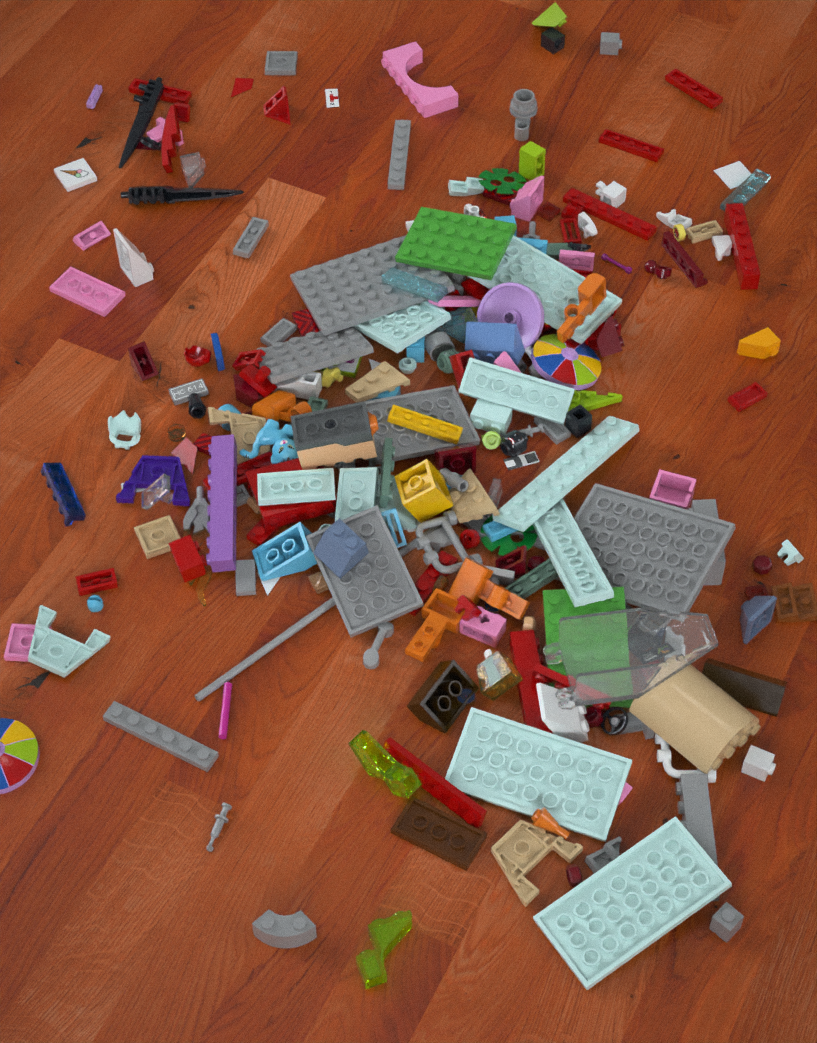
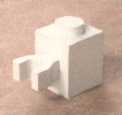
M602 181L596 184V187L599 189L595 191V194L601 196L600 201L616 208L625 202L627 188L615 181L608 186Z

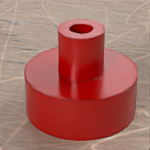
M474 529L464 530L460 535V542L466 549L475 548L479 545L480 536Z

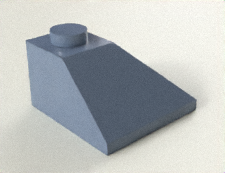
M754 596L750 601H745L741 606L740 624L744 644L751 641L771 622L777 600L775 596Z

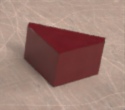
M145 341L128 348L131 366L142 381L159 374Z
M523 545L496 559L495 568L515 571V578L525 575L527 546Z

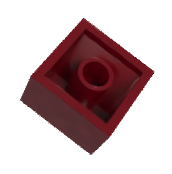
M467 444L435 450L436 469L440 472L441 469L448 468L451 472H456L459 475H463L468 469L476 473V446Z

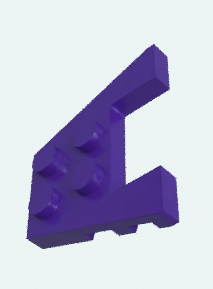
M142 455L131 472V477L128 481H125L122 491L116 495L117 503L134 504L137 488L174 490L173 505L190 506L180 458L173 456Z

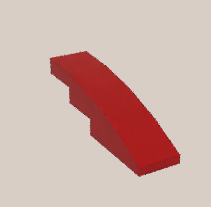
M173 105L169 108L162 135V166L166 173L173 172L171 158L177 157L176 142L182 141L178 113Z

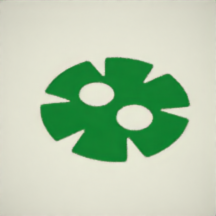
M492 168L493 173L485 170L479 175V178L488 179L479 180L484 188L490 191L498 188L497 193L514 194L512 189L518 191L525 185L518 182H526L525 178L519 173L513 171L508 174V169ZM506 176L513 177L515 181L506 182L503 178ZM499 180L502 184L495 186L490 181Z
M493 515L490 516L483 523V525L493 521ZM532 524L524 532H521L524 535V539L521 542L512 541L510 538L511 534L494 542H491L489 537L485 536L481 538V541L491 552L500 546L498 555L504 556L517 549V546L525 545L528 551L536 542L538 534L527 532L535 529ZM483 525L481 527V533H485L483 530Z

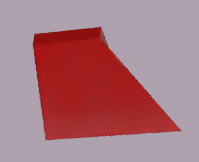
M283 86L263 105L264 115L291 125L287 89Z

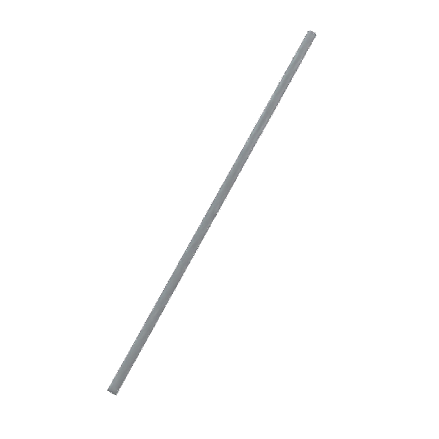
M439 525L429 528L424 532V535L426 536L443 526ZM415 539L398 550L401 557L416 548ZM333 597L195 694L196 700L200 702L225 682L231 680L336 605Z

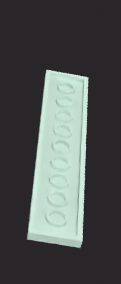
M608 416L498 509L500 514L498 516L493 515V520L524 532L640 431L639 425Z
M562 498L536 520L533 526L574 607L614 598V591Z

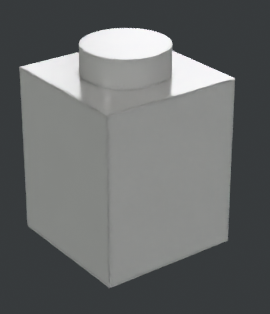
M601 32L600 54L618 55L619 49H622V39H619L620 33Z
M726 902L712 916L709 929L727 943L741 928L744 916Z

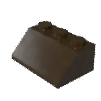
M454 659L443 661L437 665L407 704V707L420 721L446 733L468 703L466 702L473 693L476 694L479 687ZM462 689L472 690L470 694H467L468 697L465 698L466 700L463 703L458 700L457 697L462 695Z

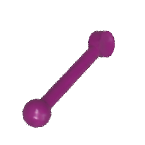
M605 253L602 254L601 258L603 260H608L611 263L619 266L620 268L624 269L627 274H630L632 272L631 267H626L618 263L617 261L609 258L608 255Z

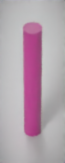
M230 682L224 683L218 736L220 739L227 738L232 683Z

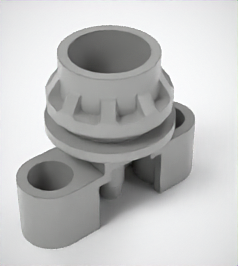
M519 89L511 99L509 110L516 117L515 139L526 141L529 138L531 117L536 115L538 107L535 94L531 90Z

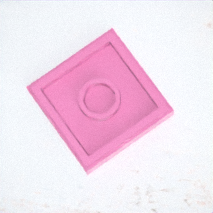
M11 624L4 653L5 661L29 662L28 655L35 625Z

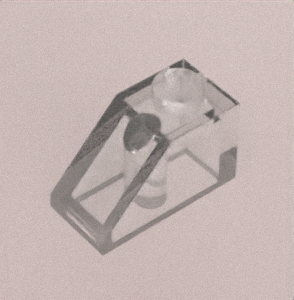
M199 152L180 156L181 168L188 188H193L204 176L203 168H206V164Z

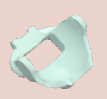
M123 410L114 418L112 416L108 417L109 439L115 444V448L129 450L131 446L136 445L140 441L141 419L136 412L132 417H129ZM119 434L133 436L131 441L117 440Z

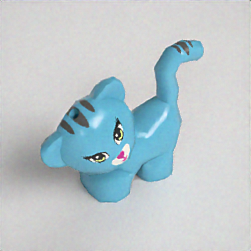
M268 419L264 427L258 432L252 451L248 452L245 449H241L240 455L244 458L252 459L258 456L260 446L273 445V454L270 460L272 464L298 458L295 443L292 440L294 439L292 425L285 424L279 430V423Z

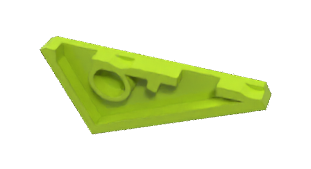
M575 390L568 411L580 404L587 411L622 402L623 396L609 392L608 395H596V391Z

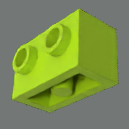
M529 141L519 151V174L531 181L544 175L546 149Z

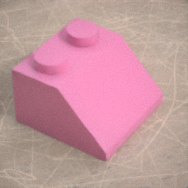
M541 175L525 183L522 189L518 190L516 198L512 199L510 203L511 216L514 215L516 218L528 222L531 220L543 202L544 176Z

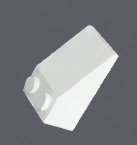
M117 228L113 229L120 267L132 284L137 287L154 280L152 273L154 268L150 262H147L144 253H140L137 247Z
M537 683L541 718L553 734L579 743L588 741L587 732L590 729L584 717V714H586L584 703L580 702L573 694L543 683Z

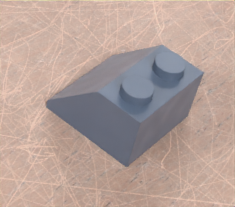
M339 518L324 532L313 553L341 579L369 552L366 543Z

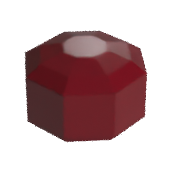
M765 555L756 556L752 563L753 570L760 575L768 574L773 565L771 558Z
M533 556L528 560V571L530 572L546 560L542 556Z
M594 706L586 708L584 717L589 727H598L603 722V713Z
M576 864L567 865L566 876L570 887H576L582 883L581 870Z

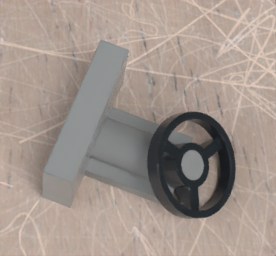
M611 707L603 714L601 727L609 735L614 736L643 731L645 740L654 738L655 732L631 712L626 713L620 707ZM614 710H621L623 714L609 715ZM606 717L610 719L611 732H608L605 728Z

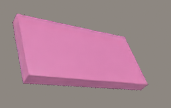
M69 267L49 287L50 292L103 317L126 296L125 291L73 267Z

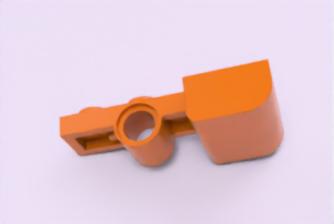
M592 273L578 287L579 305L570 304L564 309L565 322L557 330V338L560 342L564 343L567 339H570L575 329L583 324L585 317L588 314L592 315L607 297L605 277Z
M277 390L252 406V415L264 417L266 421L268 419L275 421L281 419L291 422L290 416L312 412L311 406L307 402L302 401L296 405V396L293 393Z
M466 557L448 593L457 598L463 594L470 598L476 606L481 598L489 605L522 620L530 602L492 582L490 578L494 572L493 570Z
M438 588L434 590L422 608V618L426 620L406 647V655L423 662L431 649H435L439 645L445 629L458 634L460 631V620L465 614V610L460 614L454 611L459 603L457 597Z

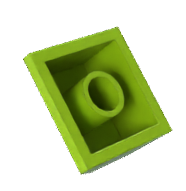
M555 2L536 18L532 24L541 27L556 28L559 26L561 28L567 22L566 19L568 17Z

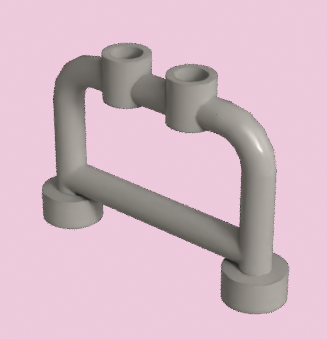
M453 510L444 512L442 517L420 523L415 531L417 537L415 539V546L417 550L424 549L423 560L425 564H432L437 571L444 574L459 571L466 557L483 565L482 558L478 553L468 556L452 526L457 524V516ZM442 525L463 562L450 566L442 565L439 562L437 552L433 551L430 546V540L424 535L423 531Z

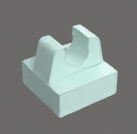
M788 539L782 543L783 547L777 553L780 558L788 555V558L783 561L787 566L796 561L800 563L804 559Z

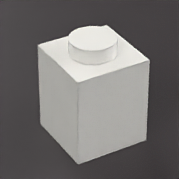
M751 745L744 759L741 772L765 782L767 776H772L776 764L773 763L775 754Z

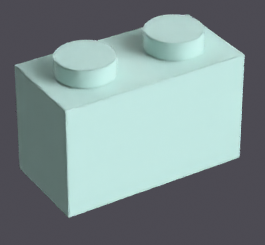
M477 399L470 414V419L476 429L495 431L500 435H505L512 421V408Z

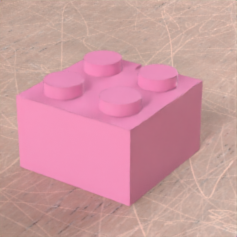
M659 469L649 499L688 510L694 495L696 479Z

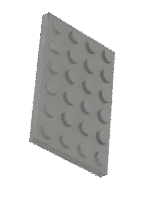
M353 327L323 336L321 331L317 333L309 332L303 337H293L286 342H276L272 346L256 349H262L266 353L265 356L261 357L263 359L262 362H258V364L260 365L259 368L267 366L271 370L267 377L271 384L374 353L373 346Z
M454 385L365 401L368 412L376 415L379 427L378 431L373 435L377 457L373 458L375 465L381 464L385 437L393 438L392 446H395L394 458H391L393 461L434 454L437 449L467 444L479 445L480 438ZM393 404L463 427L458 444L456 445L387 422Z
M377 505L342 520L366 543L369 553L341 579L314 555L351 638L377 627L378 624L386 623L424 606ZM330 526L306 536L312 552H314L322 535Z

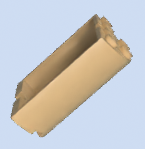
M678 656L663 664L649 678L647 683L650 685L644 692L637 694L629 709L633 715L704 774H708L712 769L714 771L717 770L725 757L729 759L737 746L742 747L748 740V736H754L761 728L759 719L684 658Z

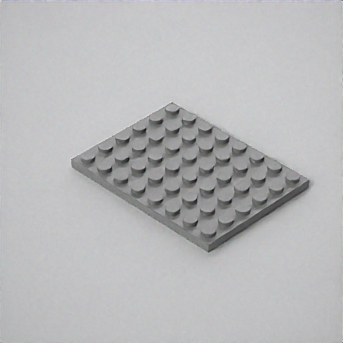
M406 235L290 274L291 281L323 336L428 300L429 295L441 296L455 291L454 284L444 271L396 262L395 256Z
M595 483L574 517L611 587H624L626 603L681 621L685 620L736 529L735 524L597 483ZM559 576L555 579L561 581Z

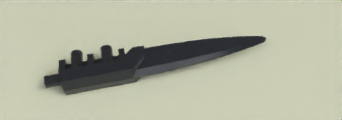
M157 77L156 81L150 79L147 85L139 84V90H143L144 95L142 97L134 96V101L139 102V109L127 138L118 168H122L132 155L152 119L164 90L162 78Z
M168 185L129 187L128 192H121V198H129V204L134 203L136 205L140 201H144V204H147L148 201L151 204H155L156 201L175 203V201L206 200L243 194L244 191L221 188H173V186Z

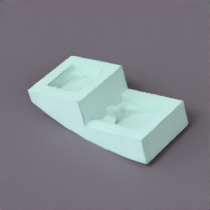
M467 177L465 182L449 180V196H470L483 193L484 187L479 182V180L483 179Z

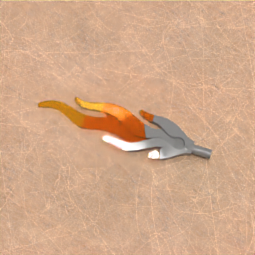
M198 486L196 488L197 498H195L194 503L187 511L183 520V537L190 535L191 527L194 525L195 528L191 538L193 541L197 540L201 550L198 553L200 556L204 555L206 560V554L209 552L207 537H210V533L207 530V521H210L207 512L209 504L204 498V487ZM211 565L204 567L206 574L200 576L196 590L198 599L203 606H206L204 590L212 576ZM195 579L190 580L189 585H193Z

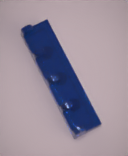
M44 463L41 474L47 478L46 485L53 491L52 498L59 504L58 511L65 517V526L72 525L73 521H84L86 514L62 463Z

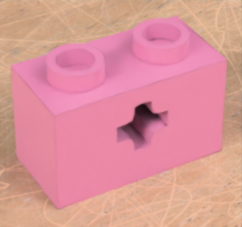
M477 606L482 613L478 618L473 617L468 621L461 619L460 633L496 648L506 631V618Z

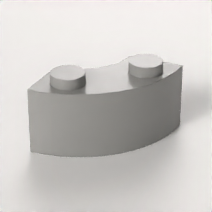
M268 910L252 923L254 936L263 943L277 948H295L317 938L316 925L301 910L293 915L286 916L278 915Z

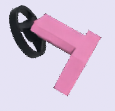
M162 117L156 119L157 126L147 132L149 137H141L140 142L152 149L161 150L162 144L159 141L162 140L165 119ZM180 130V133H181V140H182V141H181V142H176V145H177V146H180V145L184 144V143H183V136H182V131H181V130Z
M568 243L567 247H571L574 251L560 249L559 262L570 269L593 271L595 253L584 252L591 249L592 245Z

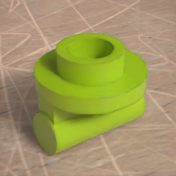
M488 431L481 435V441L487 449H496L501 443L500 434L495 431Z

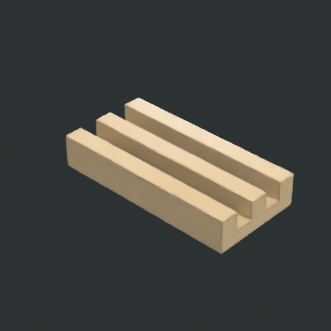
M716 220L685 229L686 235L691 239L692 244L710 239L712 236L723 235V229Z

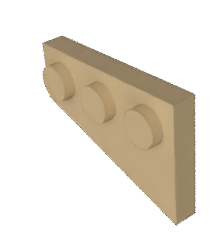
M384 361L347 387L345 394L356 403L378 397L379 393L387 390L388 392L394 391L398 386L410 385V379Z

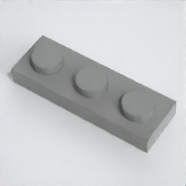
M252 217L233 248V255L249 259L269 226L268 220Z

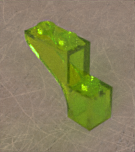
M362 730L348 743L368 775L383 779L393 795L409 798L422 785L412 768L397 762L367 731Z
M410 910L405 912L398 911L391 917L379 918L368 924V935L374 950H364L356 956V966L365 989L387 982L384 961L392 949L411 930L412 913Z

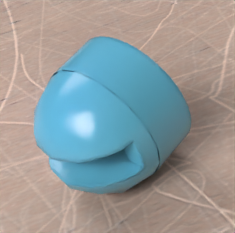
M92 595L87 600V606L91 612H99L103 609V600L99 595Z

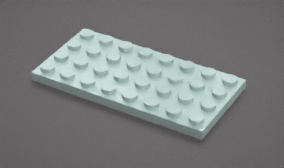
M514 235L492 280L468 276L490 290L499 284L507 282L519 283L529 287L537 294L542 303L544 322L556 330L565 322V307L570 304L579 305L578 287L585 280L584 276ZM606 290L607 297L592 315L588 314L585 317V321L575 329L571 339L582 344L622 304V299Z
M471 707L445 779L468 796L530 817L538 808L541 810L545 807L561 827L606 842L632 765V760Z
M675 816L533 916V920L584 988L589 990L732 887V883Z

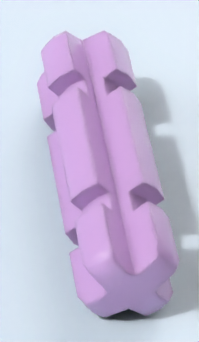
M96 84L86 102L88 109L95 108L103 91L102 85Z

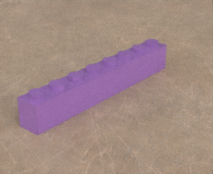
M234 434L212 436L211 444L208 445L209 455H211V459H208V467L211 470V474L208 475V484L211 486V490H208L210 505L207 506V512L210 521H207V530L210 533V537H207V547L210 549V552L206 554L207 565H211L213 572L236 570L237 443Z

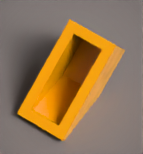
M767 327L739 340L737 353L743 356L766 359L779 352L781 340Z

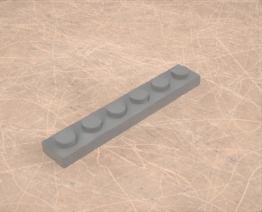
M395 120L388 189L404 190L411 120Z
M116 701L111 704L103 715L104 721L206 772L210 770L219 757L217 751Z

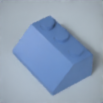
M467 322L465 351L472 350L475 359L494 364V361L505 351L516 365L519 364L525 348L517 324Z

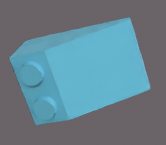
M301 522L252 550L262 581L302 572L317 564L306 539V536L312 532Z

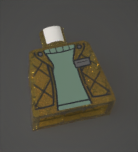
M494 649L486 650L484 652L485 660L476 667L480 692L492 701L523 680L512 660L502 652L495 651Z

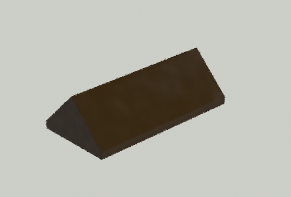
M708 658L706 660L702 674L743 707L777 717L786 689V681Z

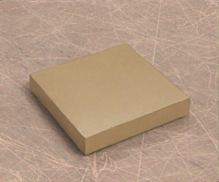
M170 515L134 527L135 534L147 559L171 551L168 543L181 538Z

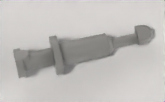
M542 424L533 428L528 425V428L518 430L521 433H525L526 436L530 435V437H533L532 433L540 431L544 433Z
M222 803L221 813L216 814L214 817L216 822L210 833L211 839L206 847L207 851H213L212 845L214 840L219 837L224 823L229 821L226 815L228 810L232 809L230 804Z

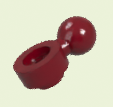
M648 260L644 264L645 271L656 274L657 278L667 279V277L671 276L672 268L658 265L654 260Z

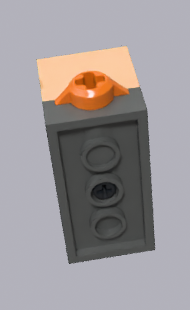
M365 401L290 416L295 448L302 470L317 469L318 466L323 465L331 467L342 461L344 463H351L357 458L366 460L377 457L373 437L374 433L379 429L377 417L368 412Z

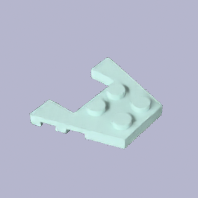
M40 605L28 655L29 662L65 678L110 642L111 636L96 629L93 630L85 644L49 629L57 617V612Z

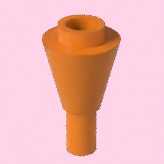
M545 807L541 810L538 808L531 817L533 826L552 833L555 832L557 835L564 837V839L570 834V832L559 825Z

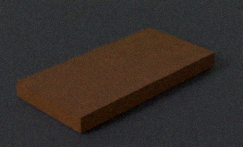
M413 796L391 828L392 834L465 871L468 870L487 838L486 832Z

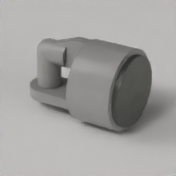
M440 326L425 335V349L433 361L437 362V358L442 351L455 349L449 335Z

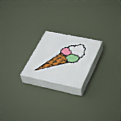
M84 158L54 169L55 175L67 192L97 181V176Z

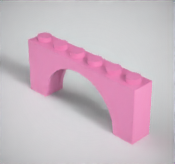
M416 41L383 52L382 66L388 70L389 75L395 79L396 84L401 87L403 93L408 96L410 102L415 105L418 113H421L424 118L458 107V93L451 85L439 88L426 87L414 82L407 75L414 66L423 63V50Z

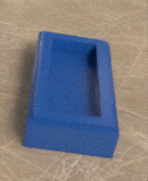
M212 333L211 340L218 371H223L225 366L217 333Z

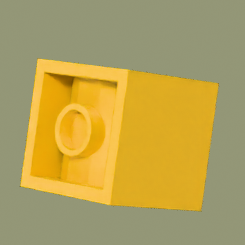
M428 459L394 476L403 506L420 523L453 506L444 476Z

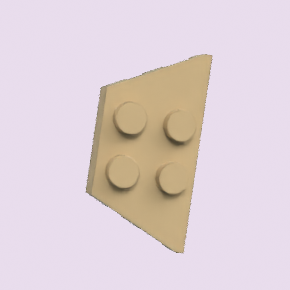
M468 469L461 477L468 482L469 486L466 491L461 492L455 487L449 490L453 506L450 508L455 512L460 523L483 519V515L493 513L494 516L500 514L471 469Z

